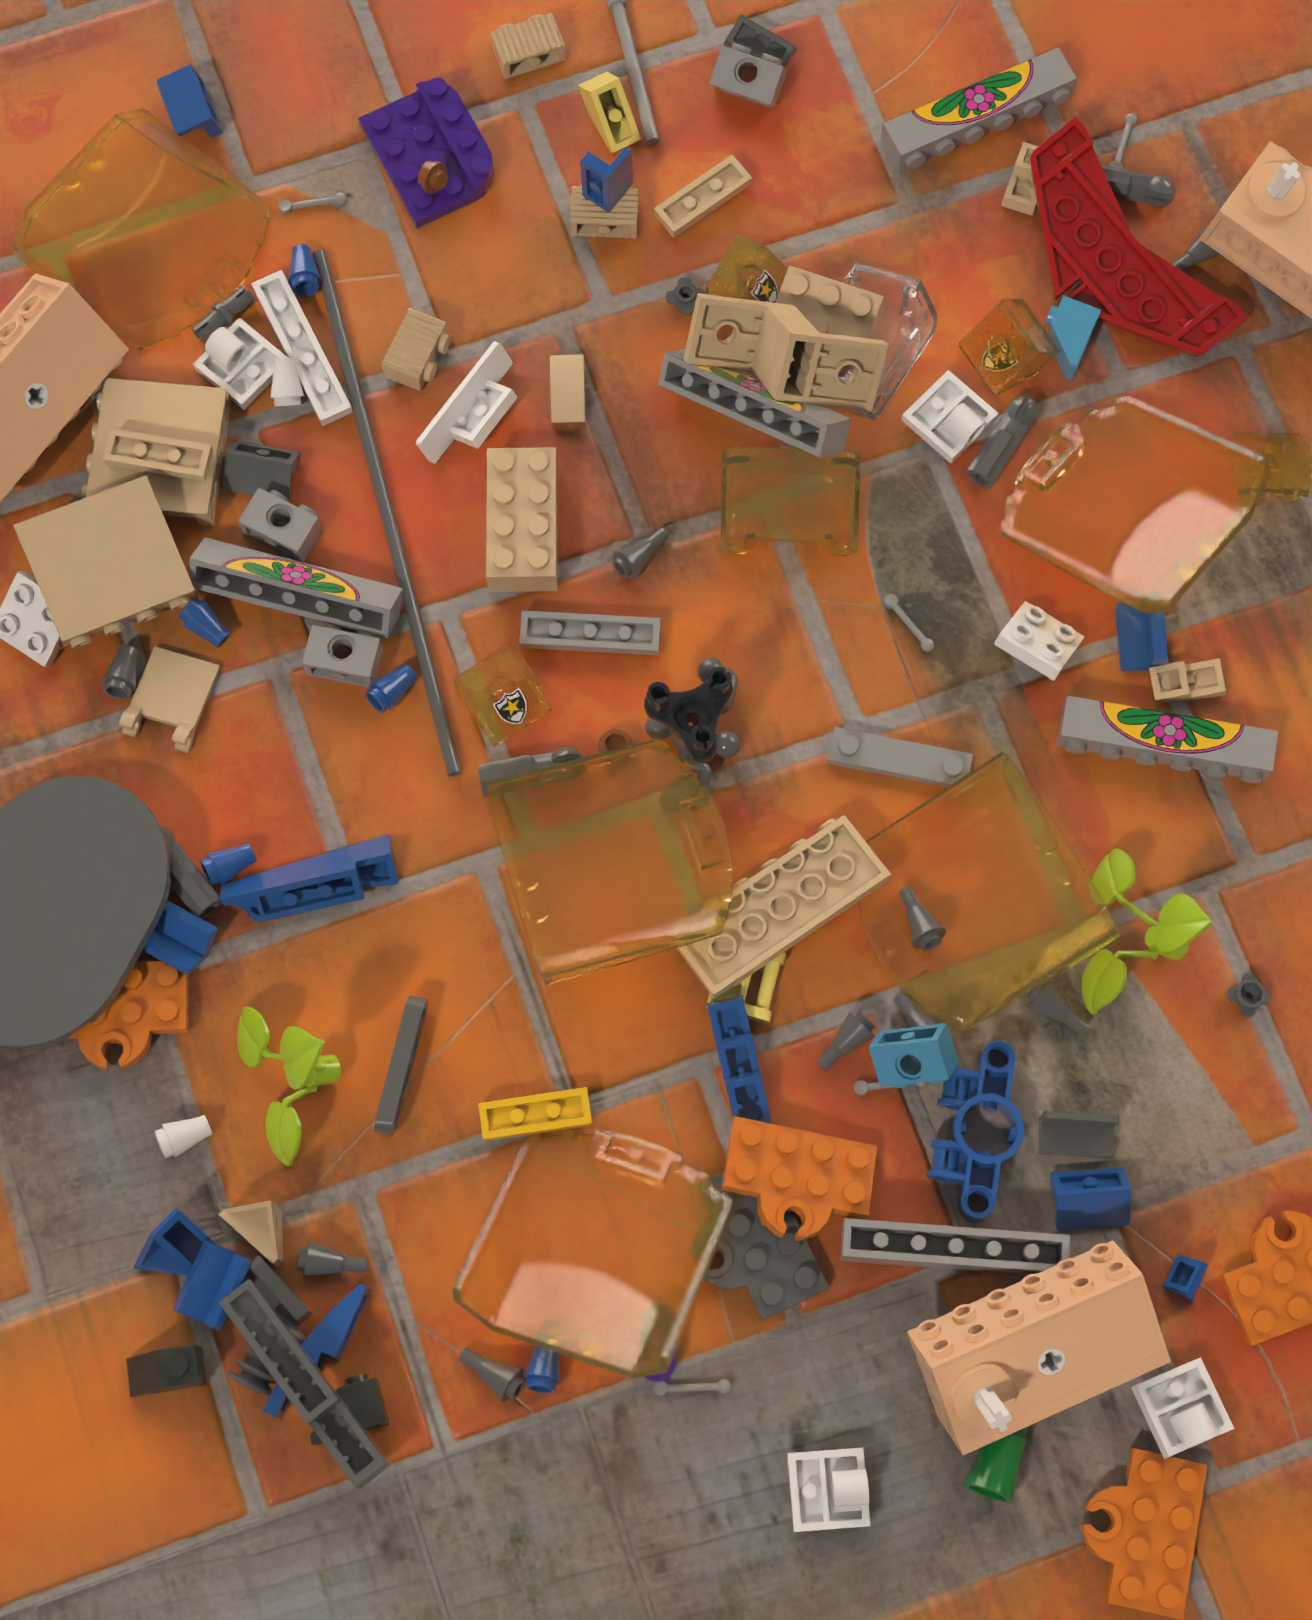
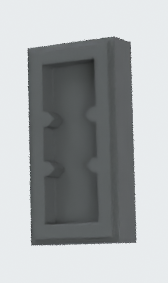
M740 15L724 41V46L731 48L733 43L750 48V55L761 59L763 53L777 57L782 60L780 65L785 68L797 51L795 45L743 15Z

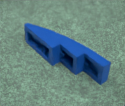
M742 995L707 1003L732 1118L737 1116L772 1124Z
M359 1284L324 1317L302 1343L301 1346L319 1370L326 1354L338 1360L341 1359L371 1292L366 1286ZM278 1384L275 1385L262 1411L282 1419L290 1400Z

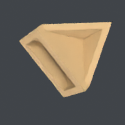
M269 1200L226 1208L220 1212L219 1215L271 1263L278 1268L283 1263L282 1210L275 1203Z

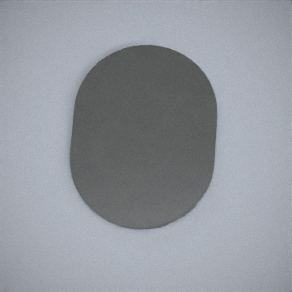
M89 776L56 778L26 789L0 808V1047L19 1050L42 1045L46 1047L70 1038L71 1034L84 1027L87 1023H93L116 998L164 911L171 885V878L169 877V858L171 853L165 832L162 830L154 813L132 792L116 783Z

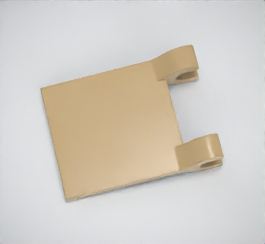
M154 646L131 703L120 718L119 726L123 727L122 734L136 738L141 727L142 718H148L177 727L172 737V742L176 743L174 748L175 750L189 753L197 724L221 669L220 665Z

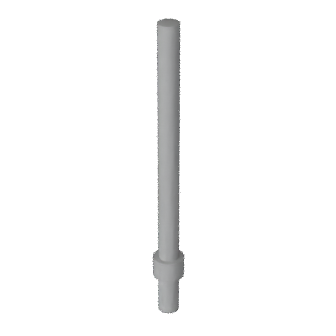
M606 0L608 9L614 15L647 145H655L659 142V137L625 10L627 1Z

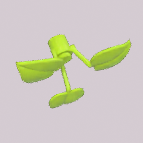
M1118 848L1112 849L1102 859L1094 872L1090 886L1091 896L1095 903L1104 907L1111 905L1117 898L1120 904L1148 923L1151 927L1145 934V944L1149 949L1117 951L1114 955L1111 951L1102 949L1090 959L1082 977V996L1088 1011L1095 1016L1100 1009L1115 1000L1125 986L1127 967L1121 959L1126 957H1149L1155 960L1158 955H1162L1174 961L1180 960L1186 954L1189 943L1213 923L1212 918L1202 910L1196 900L1184 893L1174 895L1164 904L1159 913V922L1129 902L1123 893L1129 890L1135 881V866L1131 857L1125 851Z
M243 1007L237 1028V1047L242 1061L248 1067L254 1068L261 1065L263 1057L281 1060L285 1063L283 1068L289 1086L295 1090L301 1089L284 1098L282 1104L279 1101L272 1102L268 1108L265 1121L266 1135L272 1151L284 1165L294 1167L293 1160L298 1152L301 1141V1123L297 1112L290 1106L293 1101L304 1095L317 1092V1086L337 1083L341 1076L340 1063L335 1055L320 1056L325 1041L312 1036L298 1026H289L285 1029L280 1043V1053L269 1051L266 1047L269 1043L270 1032L264 1018L252 1007Z

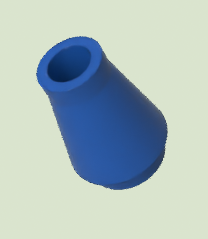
M304 244L296 245L291 250L292 259L288 283L296 295L311 296L318 291L321 277L313 259L311 248Z
M198 598L193 599L186 605L178 617L183 622L182 626L209 641L216 648L222 646L231 635V632L226 629L207 601L202 602Z
M402 664L399 668L369 683V689L365 691V696L369 703L380 713H384L386 710H393L411 684L417 680V676L407 664Z
M248 843L207 853V857L200 860L203 872L211 886L218 883L222 886L246 867L256 862L255 855Z
M546 1334L537 1335L536 1345L523 1377L527 1380L526 1388L528 1390L539 1393L556 1392V1386L561 1383L558 1337Z

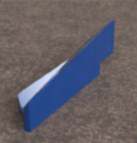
M383 835L223 884L220 895L221 903L225 906L232 904L246 911L249 918L260 923L364 899L363 887L399 884L389 835Z

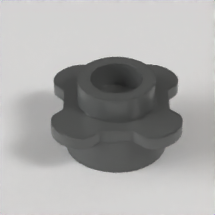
M683 277L678 280V285L673 291L667 292L666 301L668 304H673L678 312L684 315H691L694 312L697 293L706 294L703 288H697L691 284L689 278ZM688 294L689 297L683 298V295Z
M1251 974L1245 975L1239 985L1230 987L1227 990L1228 1000L1235 1002L1239 1006L1240 1013L1244 1017H1252L1259 1006L1267 1005L1271 1000L1270 993ZM1251 993L1252 998H1246L1245 994Z

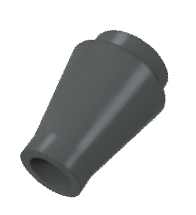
M128 645L119 646L115 658L102 678L103 691L108 696L124 700L129 699L131 693L136 691L137 661L139 651L136 648Z

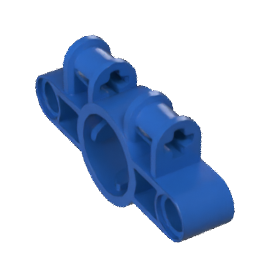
M1002 1040L990 1042L984 1048L978 1060L977 1071L955 1068L951 1077L943 1082L942 1096L937 1099V1106L958 1112L954 1116L950 1127L951 1141L931 1140V1147L934 1151L931 1170L927 1171L926 1177L935 1181L961 1185L958 1210L961 1216L971 1223L984 1221L994 1210L1000 1167L1015 1154L1024 1136L1022 1116L1015 1105L1010 1102L1015 1052L1012 1046ZM991 1052L1001 1053L1006 1060V1065L1002 1068L993 1067L988 1061V1054ZM955 1083H957L956 1095H954ZM977 1107H983V1110L996 1113L997 1110L1000 1111L1008 1119L1011 1126L1006 1144H1010L1009 1149L997 1156H992V1152L987 1151L975 1153L966 1145L961 1135L965 1134L966 1121L962 1120L963 1116L968 1111ZM945 1154H946V1155H947V1158H946V1165H945V1168H944V1160H945ZM971 1195L982 1197L986 1203L985 1212L975 1213L971 1211L967 1205L968 1197Z

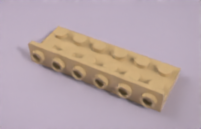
M845 815L837 820L830 819L819 827L818 833L807 840L802 838L796 841L789 848L787 854L778 860L777 858L768 860L760 867L759 873L750 879L746 877L740 879L730 888L729 893L720 899L718 897L710 899L701 907V912L690 919L685 917L673 925L671 932L668 933L670 945L674 950L679 951L714 1000L891 880V873Z

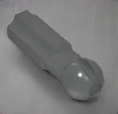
M1101 164L1116 199L1146 203L1154 208H1163L1174 199L1176 191L1174 183L1164 175L1152 176L1132 172L1129 169Z
M1019 396L1009 402L1006 412L966 471V475L971 478L973 483L982 488H992L1030 427L1038 420L1039 408L1032 398Z
M563 746L552 752L532 756L525 755L477 766L483 796L485 797L535 787L538 784L558 780L571 781L582 773L584 761L582 754L577 749Z
M160 825L165 832L171 853L169 858L171 886L193 915L201 919L210 916L222 904L220 896L175 840L172 831Z

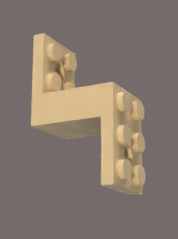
M697 293L683 359L687 364L751 371L770 395L778 401L872 411L888 344L884 340L819 333L794 305ZM724 325H731L733 330L730 337L725 340H718L717 331ZM853 365L854 370L849 378L844 380L838 379V373L843 366Z

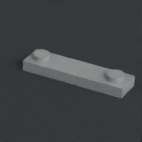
M522 611L519 645L520 648L659 655L661 618Z
M834 726L827 763L966 791L973 754Z

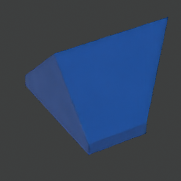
M176 1207L149 1235L133 1268L188 1276L203 1241L207 1240L214 1244L216 1243L194 1221Z

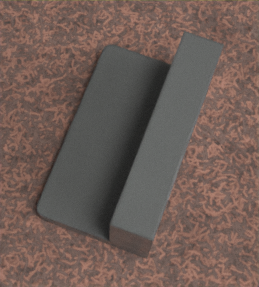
M234 440L225 451L223 489L248 495H254L258 488L267 492L275 490L283 494L289 501L291 498L292 476L300 465L301 452Z
M1044 1111L1039 1117L1038 1154L1112 1159L1114 1157V1127L1119 1123V1116Z
M258 1255L249 1266L251 1270L246 1273L242 1284L251 1279L275 1312L298 1327L313 1314L264 1258Z

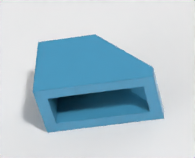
M1063 295L1059 306L1052 305L1046 318L1045 325L1050 326L1046 339L1065 379L1072 381L1101 310Z

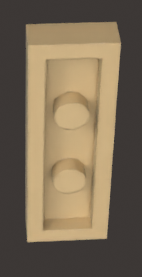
M730 155L653 208L654 216L668 233L675 238L752 185V177L733 155Z
M110 428L102 460L105 465L206 482L214 450L208 444Z

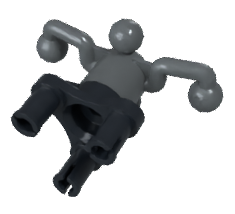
M706 658L699 664L697 674L700 680L704 682L702 685L688 691L670 692L669 687L665 683L654 682L649 685V692L646 693L647 696L644 699V710L648 716L645 722L646 733L654 740H663L670 736L673 747L679 752V761L683 768L698 773L691 798L687 797L686 793L679 787H669L662 792L660 804L669 814H678L683 810L691 812L699 810L705 802L712 775L711 768L707 762L711 761L716 753L723 758H730L736 755L740 749L739 737L732 731H722L715 734L719 716L730 710L738 686L737 675L732 670L725 668L721 661L716 658Z

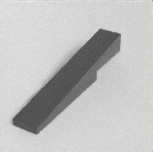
M251 1279L245 1281L219 1302L306 1424L312 1427L355 1488H363L391 1465Z

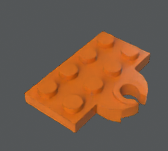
M163 961L136 962L124 985L109 1007L93 1023H87L84 1027L71 1034L68 1039H78L79 1048L91 1065L93 1064L101 1070L109 1071L110 1064L106 1060L105 1052L112 1044L123 1045V1054L118 1059L122 1070L131 1068L139 1061L143 1062L150 1050L152 1035L189 1033V974H185Z
M734 1116L731 1122L721 1190L757 1197V1213L762 1226H766L773 1234L780 1238L784 1236L787 1229L784 1213H796L801 1218L802 1226L795 1233V1240L803 1241L810 1237H815L828 1222L831 1213L863 1220L869 1216L877 1146Z
M1295 1211L1280 1212L1282 1220L1287 1222L1292 1230L1291 1237L1286 1242L1279 1240L1275 1236V1221L1271 1216L1266 1217L1251 1236L1250 1249L1254 1262L1220 1275L1249 1346H1254L1312 1323V1218L1306 1214Z
M1130 1448L1124 1486H1107L1097 1490L1085 1502L1083 1510L1094 1512L1102 1509L1107 1512L1110 1518V1525L1104 1532L1097 1531L1091 1524H1080V1532L1086 1544L1085 1547L1096 1558L1111 1564L1104 1603L1183 1620L1208 1465L1171 1456L1164 1459L1162 1454Z

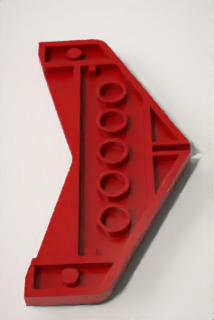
M1076 116L1032 152L1030 170L1054 300H1057L1080 281L1082 285L1067 297L1100 309L1098 321L1194 357L1202 356L1209 352L1247 321L1248 316L1236 303L1224 295L1219 296L1140 244L1133 236L1094 151L1089 133Z

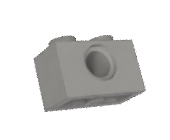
M733 43L731 48L722 45L709 84L715 89L774 109L787 74L786 68L780 65L782 60L764 53L762 59L750 55L751 49L740 44ZM748 66L757 67V77L752 82H744L742 80V72Z
M261 488L257 489L238 520L243 535L299 562L305 561L323 531L318 514L313 509L305 505L297 507L289 503L283 494L275 490L267 492ZM281 519L290 520L284 527L275 526L276 522Z
M326 623L322 627L312 625L302 666L306 675L369 688V683L377 678L383 654L380 638H377L376 635L368 631L359 630L356 633L343 631L341 627L334 624ZM348 648L352 650V653L347 658L339 659L335 657L336 653L341 649Z

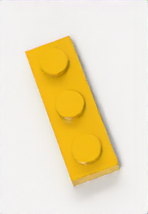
M587 1087L478 1103L484 1142L593 1125Z

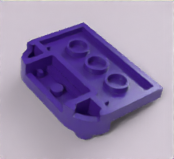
M433 78L430 81L419 82L416 84V92L358 118L363 132L416 228L481 199L486 194V189L490 185L494 173L492 154L459 94L442 78ZM430 160L441 161L448 168L447 184L435 194L425 192L422 189V185L418 183L420 168Z

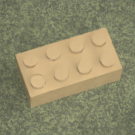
M556 447L487 448L486 580L489 592L558 591V464Z

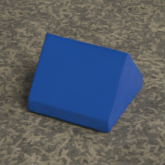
M1178 1254L1162 1288L1192 1303L1207 1273L1208 1264Z

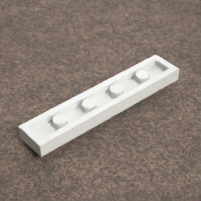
M277 271L251 283L287 357H294L300 383L321 425H327L353 413L352 407L283 271Z

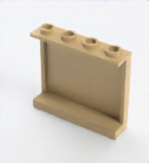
M105 378L104 389L99 390L97 395V408L100 410L98 421H94L92 425V440L95 443L93 452H89L87 456L86 467L89 479L88 484H83L81 499L146 475L163 515L196 518L199 526L213 527L232 406L227 388ZM110 428L211 445L214 451L206 482L105 465L102 458Z
M146 475L13 525L59 633L63 647L71 645L72 649L85 646L92 642V636L103 632L106 636L116 634L125 629L124 624L136 619L138 623L150 621L158 616L157 611L170 607L172 611L181 609L191 602V598L195 597V589Z

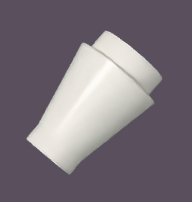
M294 357L274 358L270 398H274V406L301 405V396H304Z
M205 1115L162 1124L161 1129L154 1131L165 1158L172 1155L176 1158L204 1138L212 1135Z

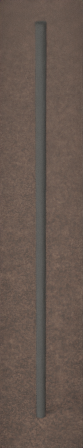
M317 250L313 252V258L321 277L320 285L398 585L403 588L402 600L448 776H456L461 774L462 771L326 251Z

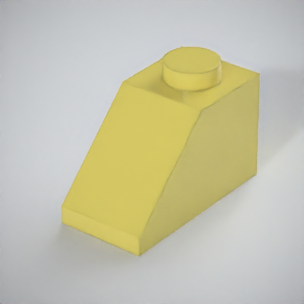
M605 72L578 85L588 114L611 153L642 140L618 77Z

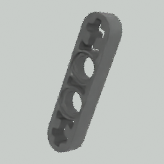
M409 995L406 1001L375 1119L374 1132L390 1136L395 1134L427 1013L428 999Z

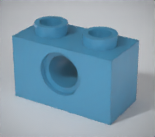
M947 1023L879 1031L869 1046V1052L880 1087L894 1086L895 1088H905L913 1083L921 1082L940 1084L951 1077L958 1064V1058ZM910 1055L916 1057L919 1061L912 1059Z

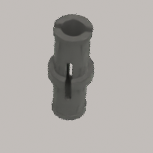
M239 285L221 303L216 302L212 305L213 310L191 327L198 339L201 337L202 343L206 344L210 335L218 328L225 327L226 325L230 327L235 322L234 318L251 303L255 302L249 290L245 292V286Z

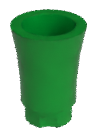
M1028 1427L979 1448L974 1463L962 1485L968 1490L984 1497L1004 1503H1014L1016 1480L1026 1445V1440L1024 1439Z

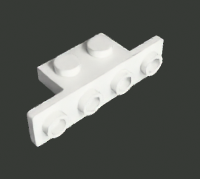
M494 341L416 440V445L429 462L437 463L454 439L478 449L518 398L511 388L498 384L513 364L501 343Z

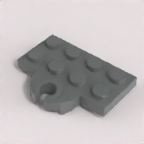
M724 1172L697 1185L712 1219L701 1227L693 1241V1262L701 1260L703 1254L708 1250L718 1251L723 1257L721 1268L716 1270L705 1269L700 1273L699 1276L705 1282L714 1286L717 1290L733 1291L745 1287L761 1321L829 1289L806 1239L803 1241L795 1240V1233L800 1229V1226L793 1212L784 1213L787 1229L784 1236L780 1238L773 1234L766 1226H762L757 1213V1197L721 1190Z

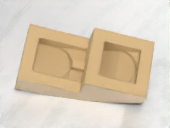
M1023 142L1001 206L1033 216L1037 202L1030 170V157L1038 146Z
M584 354L550 355L551 423L585 422Z
M1220 658L1187 665L1184 664V661L1149 667L1155 702H1179L1227 695Z

